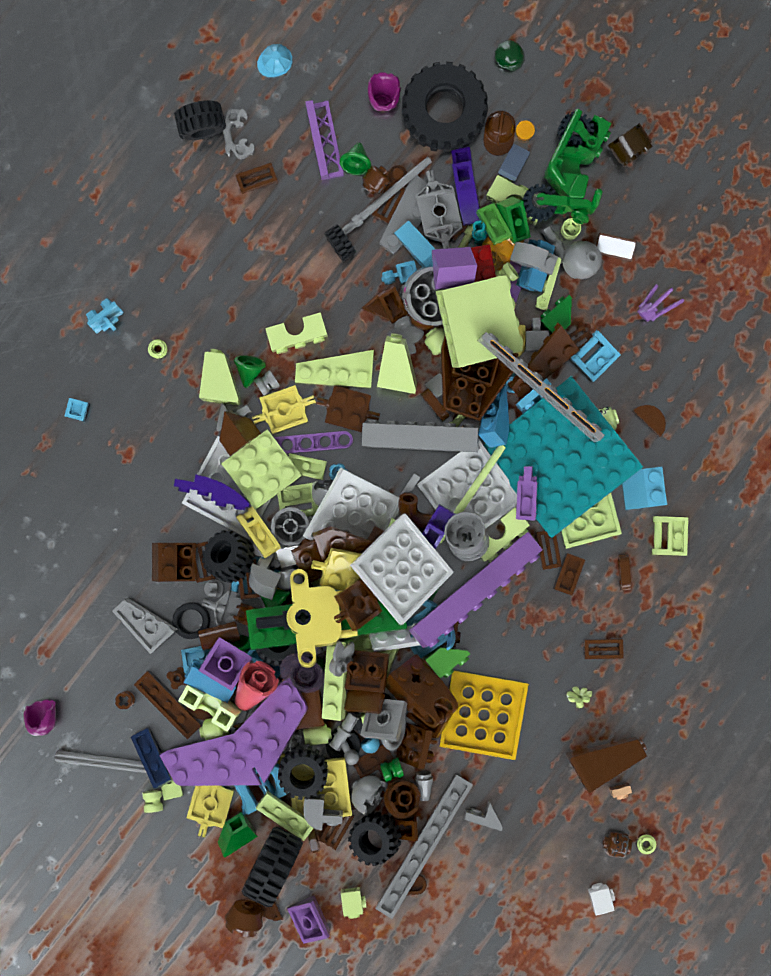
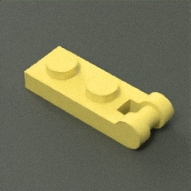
M251 506L247 509V512L244 514L240 513L236 518L263 557L267 558L281 549V546L256 510ZM250 518L254 519L251 522L247 523V520H249Z

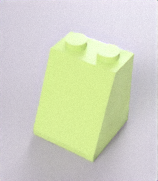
M392 333L391 336L387 335L377 387L415 394L417 381L407 341L399 334Z
M210 349V352H205L199 398L206 402L241 405L242 401L227 356L222 350Z

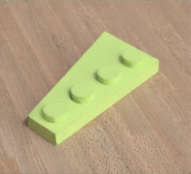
M374 350L296 363L295 383L371 388Z

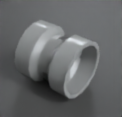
M270 370L262 378L258 377L254 380L264 396L269 394L271 389L280 387Z

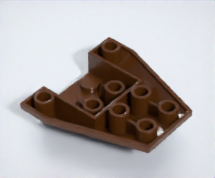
M444 335L441 345L443 409L480 421L513 371L498 358L460 368L452 367L446 336ZM513 353V356L517 358L518 353Z

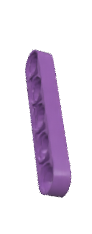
M347 431L274 437L281 448L284 440L292 441L293 447L290 450L283 449L286 454L346 449L353 443L352 435ZM341 435L349 436V444L341 445L339 443ZM324 436L329 437L331 440L328 447L320 445V439ZM304 438H309L312 441V445L308 449H304L301 446V441Z

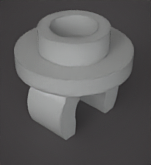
M212 579L205 584L204 591L209 598L215 599L222 595L224 587L219 580Z

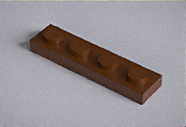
M149 671L134 684L187 740L202 726Z

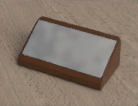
M599 233L596 247L599 248L603 256L631 262L637 241Z

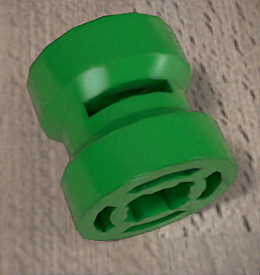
M398 757L392 759L389 763H380L386 782L391 781L393 777L404 776Z

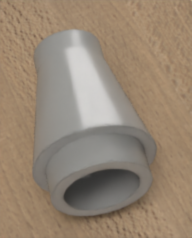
M418 771L414 779L421 794L420 801L430 800L433 776H431L430 771Z

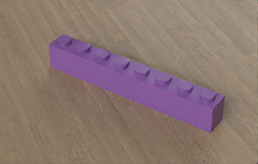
M527 532L410 628V633L423 648L428 646L432 648L440 641L438 639L439 636L442 634L446 636L454 629L453 625L457 621L462 623L469 617L467 613L470 610L476 611L483 605L482 600L486 597L488 599L492 598L497 593L496 589L500 585L504 587L512 581L510 577L513 574L519 575L526 569L524 565L528 562L532 564L540 557L538 553L543 549Z

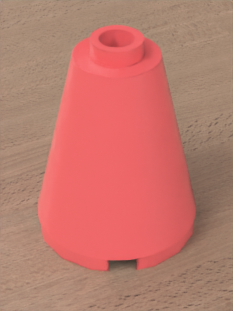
M256 661L255 663L248 662L242 668L235 696V704L239 709L244 711L250 710L276 690L279 680L278 678L276 679L275 670L270 665L262 661Z

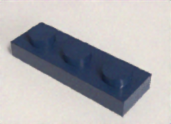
M146 728L131 736V740L153 788L156 790L173 781L159 756L161 753L150 729Z

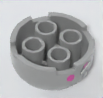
M424 267L415 271L404 285L402 298L407 313L414 320L425 325L436 326L443 324L436 291L443 289H435L433 267Z

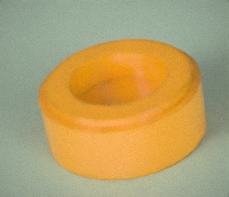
M526 120L519 122L515 130L516 136L522 141L530 140L535 133L534 125Z

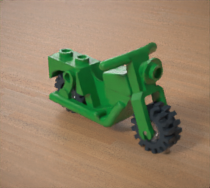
M576 109L570 115L568 113L565 118L563 117L557 135H560L558 138L560 142L544 172V178L554 190L551 192L550 186L544 188L545 184H542L541 187H539V184H535L534 187L531 186L526 191L522 199L525 212L527 213L526 216L527 218L532 217L531 221L538 219V222L542 220L545 222L553 214L571 212L574 222L578 224L589 222L588 214H594L603 191L596 189L592 202L584 199L589 177L581 173L579 165H589L595 157L599 158L603 150L601 144L603 141L607 142L611 131H609L611 123L605 118L594 115L592 120L591 118L586 119L587 115L584 113L581 116L583 112L580 109Z

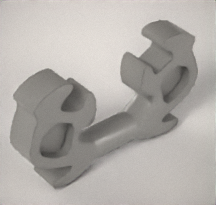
M230 109L226 114V128L223 130L225 151L229 157L231 156L230 151H232L238 159L242 160L254 154V145L251 143L250 147H247L245 145L248 143L247 139H240L239 143L235 145L230 129L232 125H235L236 128L244 127V123L240 122L241 118L248 120V116L244 109Z

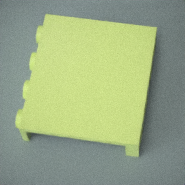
M500 275L436 291L452 367L460 368L497 358L477 341L485 332L495 335L499 340L498 343L503 347L507 346L513 353L523 351V339L519 334V320L515 316V301L511 297V283L507 275Z

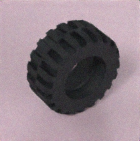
M273 827L241 891L243 895L265 907H272L303 844L301 838L279 827Z

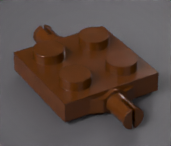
M334 385L329 400L317 397V400L324 403L316 401V405L327 407L325 423L362 432L363 423H365L367 418L379 420L378 417L372 415L380 417V413L369 411L371 395Z
M361 578L334 596L341 609V612L334 616V620L337 623H341V621L346 619L352 631L358 630L382 612L377 597Z

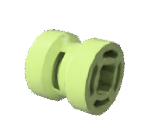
M573 218L567 219L561 227V236L566 240H574L581 231V224L574 222Z
M509 262L504 264L501 270L495 271L496 276L507 275L510 281H515L519 278L518 273Z
M161 790L142 792V797L145 800V805L143 806L145 813L163 810V803L160 800L162 797Z

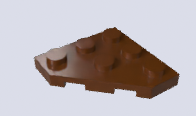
M332 526L312 533L323 562L327 559L331 548L362 554L373 543Z

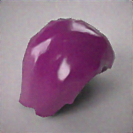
M385 72L374 74L368 81V99L372 107L377 111H389L396 107L401 92L399 78Z
M54 700L36 701L32 705L26 706L24 723L29 734L43 736L54 729L56 724V702Z

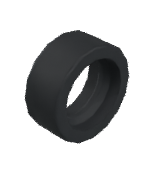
M191 602L183 604L176 609L173 614L172 624L177 628L176 633L185 639L199 638L198 631L209 628L210 617L205 607ZM186 610H196L202 616V625L195 632H187L181 627L180 617Z

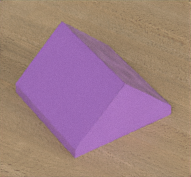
M471 247L432 250L435 289L454 288L474 283L477 263Z
M219 637L198 671L232 691L239 681L242 668L253 657Z
M314 895L287 908L303 944L330 937V928Z

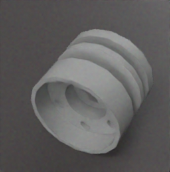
M471 512L455 514L448 520L444 535L452 553L463 561H474L481 558L489 547V536L483 521Z

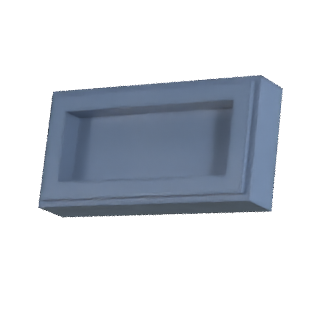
M513 144L498 174L515 182L531 152Z

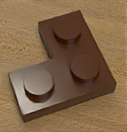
M381 744L376 752L366 753L359 757L358 762L353 766L360 778L378 770L384 779L380 763H389L394 757L390 750ZM404 776L393 777L391 781L386 782L387 786L395 780L402 779Z

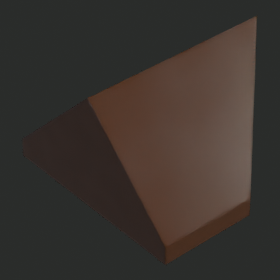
M394 285L376 295L361 308L392 324L408 315Z
M224 411L219 441L229 456H232L261 433L250 418Z
M416 812L408 818L401 819L394 816L388 818L389 820L393 818L395 820L394 825L399 826L397 831L398 833L401 832L402 836L399 840L418 841Z

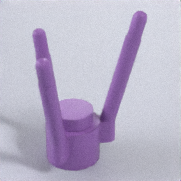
M655 284L645 300L638 306L640 309L637 312L646 322L650 320L653 322L657 317L682 304L684 299L657 312L656 306L673 291V288H670L653 304L651 302L648 303L658 288V285Z

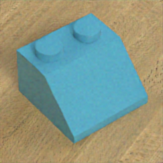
M662 467L641 469L622 483L625 510L667 505Z

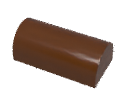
M236 621L198 631L203 651L211 649L219 637L230 644L241 641Z

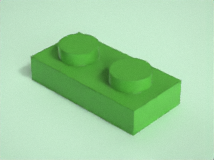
M495 203L477 210L476 214L480 221H482L481 223H485V230L494 245L511 238L512 234Z

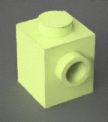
M361 888L341 889L344 917L348 916L350 919L360 917V914H363V908H367L366 898L361 896Z

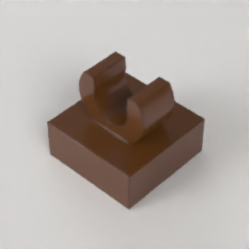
M241 603V605H237L236 608L239 611L237 616L234 615L233 618L236 619L235 621L248 626L246 610L258 608Z

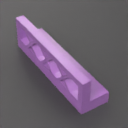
M313 100L306 101L321 180L344 176L343 169L339 163L340 155L329 102L313 103ZM326 107L327 113L323 119L316 116V108ZM323 124L329 127L331 131L327 138L319 132ZM327 142L334 146L331 156L323 152ZM330 161L338 165L339 172L328 174L327 166Z

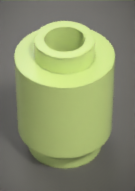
M326 724L324 726L303 729L304 743L310 744V746L327 744L328 739H332L331 728H327Z

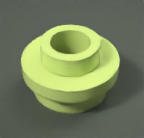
M160 339L153 340L148 346V352L153 358H162L167 353V345ZM161 346V351L155 352V347Z
M642 835L637 840V848L643 854H651L656 849V841L651 835ZM644 841H649L648 847H643Z

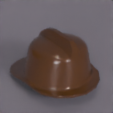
M503 110L495 111L487 117L485 123L484 146L490 154L495 156L508 153L514 142L516 125L513 116Z

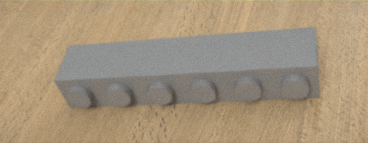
M368 420V423H363L362 447L478 452L479 429L475 428L474 424H463V427H456L454 423H444L443 427L437 426V423L425 422V426L417 425V422H406V425H398V421H387V424H379V420Z

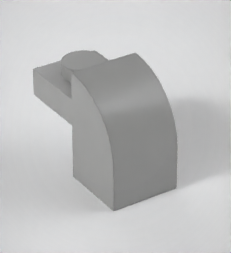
M516 242L510 260L522 266L531 267L552 275L558 256L549 253L548 250Z
M274 554L267 558H260L257 565L252 563L249 575L251 589L258 595L270 600L273 599L281 579V574L269 570Z
M318 794L316 797L311 795V799L306 800V797L304 798L305 820L311 827L317 830H322L323 823L329 826L342 824L343 810L324 809L325 794Z

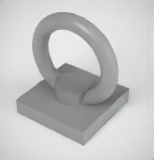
M384 699L381 714L365 713L360 735L365 738L381 739L384 747L388 750L397 749L405 734L407 703L405 701Z

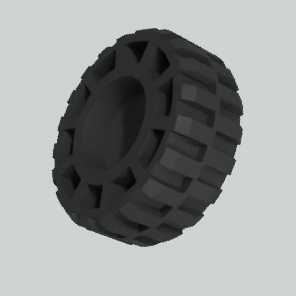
M448 61L440 65V62L433 63L432 67L428 68V66L421 68V72L415 73L411 77V82L406 85L402 98L404 125L408 128L410 136L413 139L416 138L421 146H428L430 150L436 152L437 149L443 150V152H450V149L457 150L463 148L466 144L469 145L482 131L488 112L487 92L484 91L482 81L477 80L476 74L472 70L470 72L465 70L466 66L461 64L455 66L453 62ZM439 92H449L456 95L463 105L461 116L449 123L434 120L427 112L429 98Z

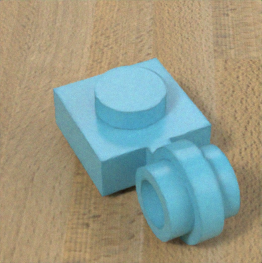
M415 261L397 264L395 266L397 273H393V270L383 272L381 280L385 285L395 283V279L399 278L400 285L405 284L407 279L417 271Z

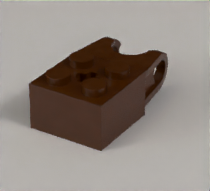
M417 654L390 673L386 680L385 687L399 701H405L407 703V711L414 713L430 727L435 728L440 723L438 714L434 709L435 706L442 707L451 713L458 710V702L451 691Z

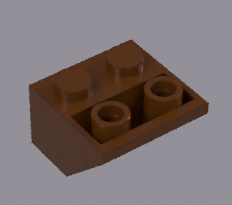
M152 543V581H196V543Z

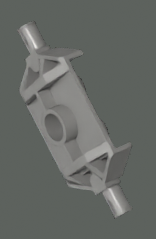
M430 170V172H426L428 185L416 194L424 237L441 242L443 249L451 248L450 239L462 230L453 186L438 183L435 180L434 170ZM441 206L445 212L443 215L438 216L434 213V208Z
M230 590L218 601L213 602L203 599L204 603H202V607L214 611L216 626L234 622L236 619L233 616H237L239 611L236 607L241 605V603L258 609L266 608L262 600L256 598L241 599L240 593ZM236 621L239 634L249 637L248 626Z

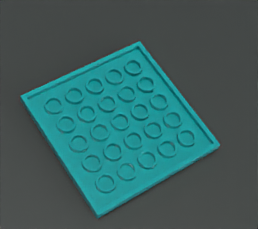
M572 376L556 387L557 394L562 398H567L576 411H582L591 424H597L602 429L601 432L604 434V437L598 442H593L542 398L509 425L507 443L503 445L506 449L496 462L509 479L510 486L516 494L519 476H524V466H533V476L537 477L538 481L536 519L551 538L643 468V465ZM487 444L483 445L491 456L498 447L490 448Z

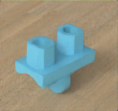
M106 298L100 304L103 308L101 312L97 313L95 310H91L86 314L87 324L96 334L101 330L106 331L109 327L115 331L116 327L113 324L124 313L115 302Z

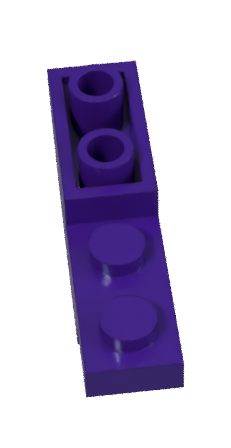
M465 147L451 150L453 173L463 226L480 221L476 214L477 210L480 209L471 148Z
M195 474L194 482L175 479L174 487H179L178 491L190 493L191 489L197 490V494L209 496V493H212L211 501H215L216 506L226 507L227 504H232L234 509L244 511L246 507H251L250 502L239 492L217 480Z
M441 504L438 505L422 532L434 549L437 548L444 536L448 520L456 514Z

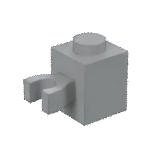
M532 318V331H525V353L538 352L544 344L543 340L547 335L549 336V331H541L540 318Z

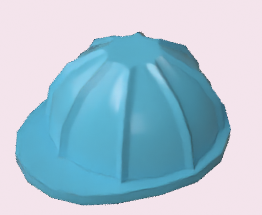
M270 45L259 56L257 61L258 70L266 77H277L286 74L292 66V55L290 50L283 45Z

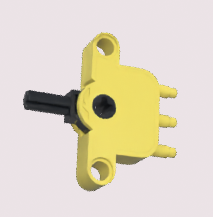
M297 569L290 575L293 605L289 610L282 611L283 615L256 618L257 629L284 627V630H291L295 633L299 663L305 668H310L316 663L315 647L334 645L340 638L357 636L358 631H352V629L341 630V623H337L334 620V616L341 612L334 596L341 591H335L330 586L309 588L307 573L302 569ZM297 575H302L305 578L302 584L294 582V578ZM301 614H305V617H309V619L305 620L306 623H302L301 620H298V618H301ZM305 653H310L313 659L311 662L305 663L302 661V656Z

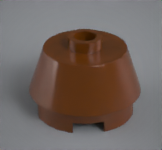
M398 779L393 781L385 790L383 803L388 812L394 817L408 818L419 809L421 794L417 786L406 779Z
M241 899L235 901L225 915L227 930L231 933L234 930L243 933L242 937H254L263 927L261 907L250 900Z

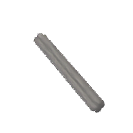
M57 751L55 754L56 762L146 773L141 761Z

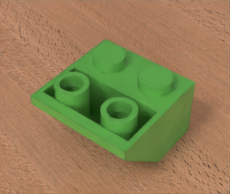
M440 646L424 658L439 678L442 676L447 678L454 672L453 668L457 664L461 666L469 660V651L466 648L452 647L446 650L447 646Z

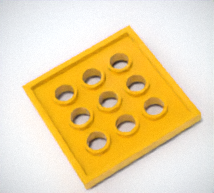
M454 670L451 675L449 690L458 702V710L453 713L442 731L439 747L516 760L529 684ZM466 687H471L474 690V694L470 698L463 696V690ZM486 690L491 691L493 694L490 701L482 699V693ZM504 694H509L512 698L511 702L507 705L501 703V696ZM463 706L470 708V714L467 717H463L459 713L460 708ZM483 709L489 712V717L486 720H481L478 717L479 712ZM500 713L508 715V721L504 724L499 723L497 720ZM460 725H464L467 728V733L463 736H459L456 733V728ZM484 729L486 736L483 739L476 738V730ZM497 732L504 733L505 739L503 742L498 743L494 740V735Z

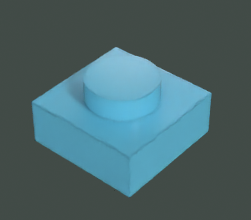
M69 398L65 417L85 421L89 403Z

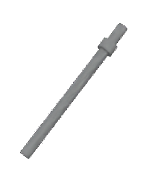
M427 156L359 215L353 216L351 222L342 228L345 235L355 227H360L369 215L432 163L431 159Z

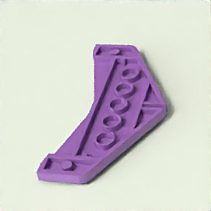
M290 677L283 681L234 734L170 749L159 756L173 781L179 786L262 785L254 767L263 783H265L307 712V703L293 678Z

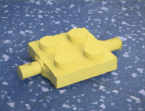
M296 385L260 397L262 413L252 416L254 424L266 421L271 433L275 434L308 422L305 406L316 403L313 395L302 399Z
M331 548L325 562L313 560L311 567L312 569L322 570L321 586H330L336 590H344L360 578L350 565L361 554Z
M222 785L195 786L186 818L201 824L198 836L206 837L208 826L223 828L234 794L233 789Z

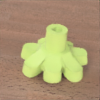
M573 687V692H567L568 700L576 702L577 708H583L584 702H589L590 697H592V691H587V688L579 690L578 687Z

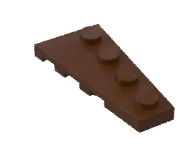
M559 323L555 325V330L550 337L547 335L543 340L544 344L539 351H535L532 354L531 361L528 363L527 368L532 372L540 374L543 378L542 381L579 351V348ZM517 375L509 383L511 389L520 399H523L533 390Z

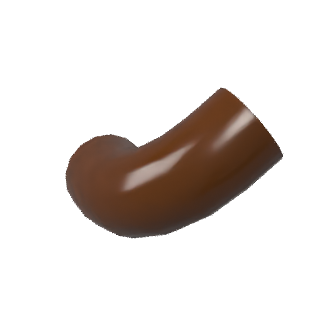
M412 493L401 494L398 501L399 515L406 514L418 530L423 532L433 514L421 513L417 509L418 497Z

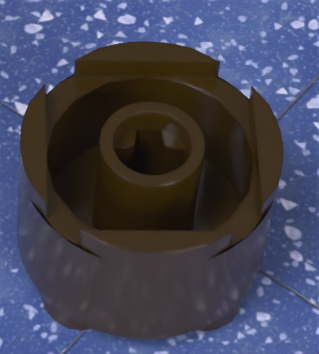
M640 123L607 145L619 164H623V166L637 158L635 154L641 155L653 147L651 139Z

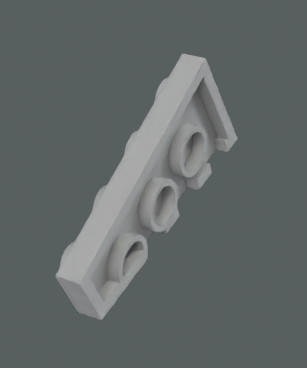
M418 175L409 182L379 242L392 255H395L403 246L394 232L407 221H410L416 229L422 224L416 194L428 184Z

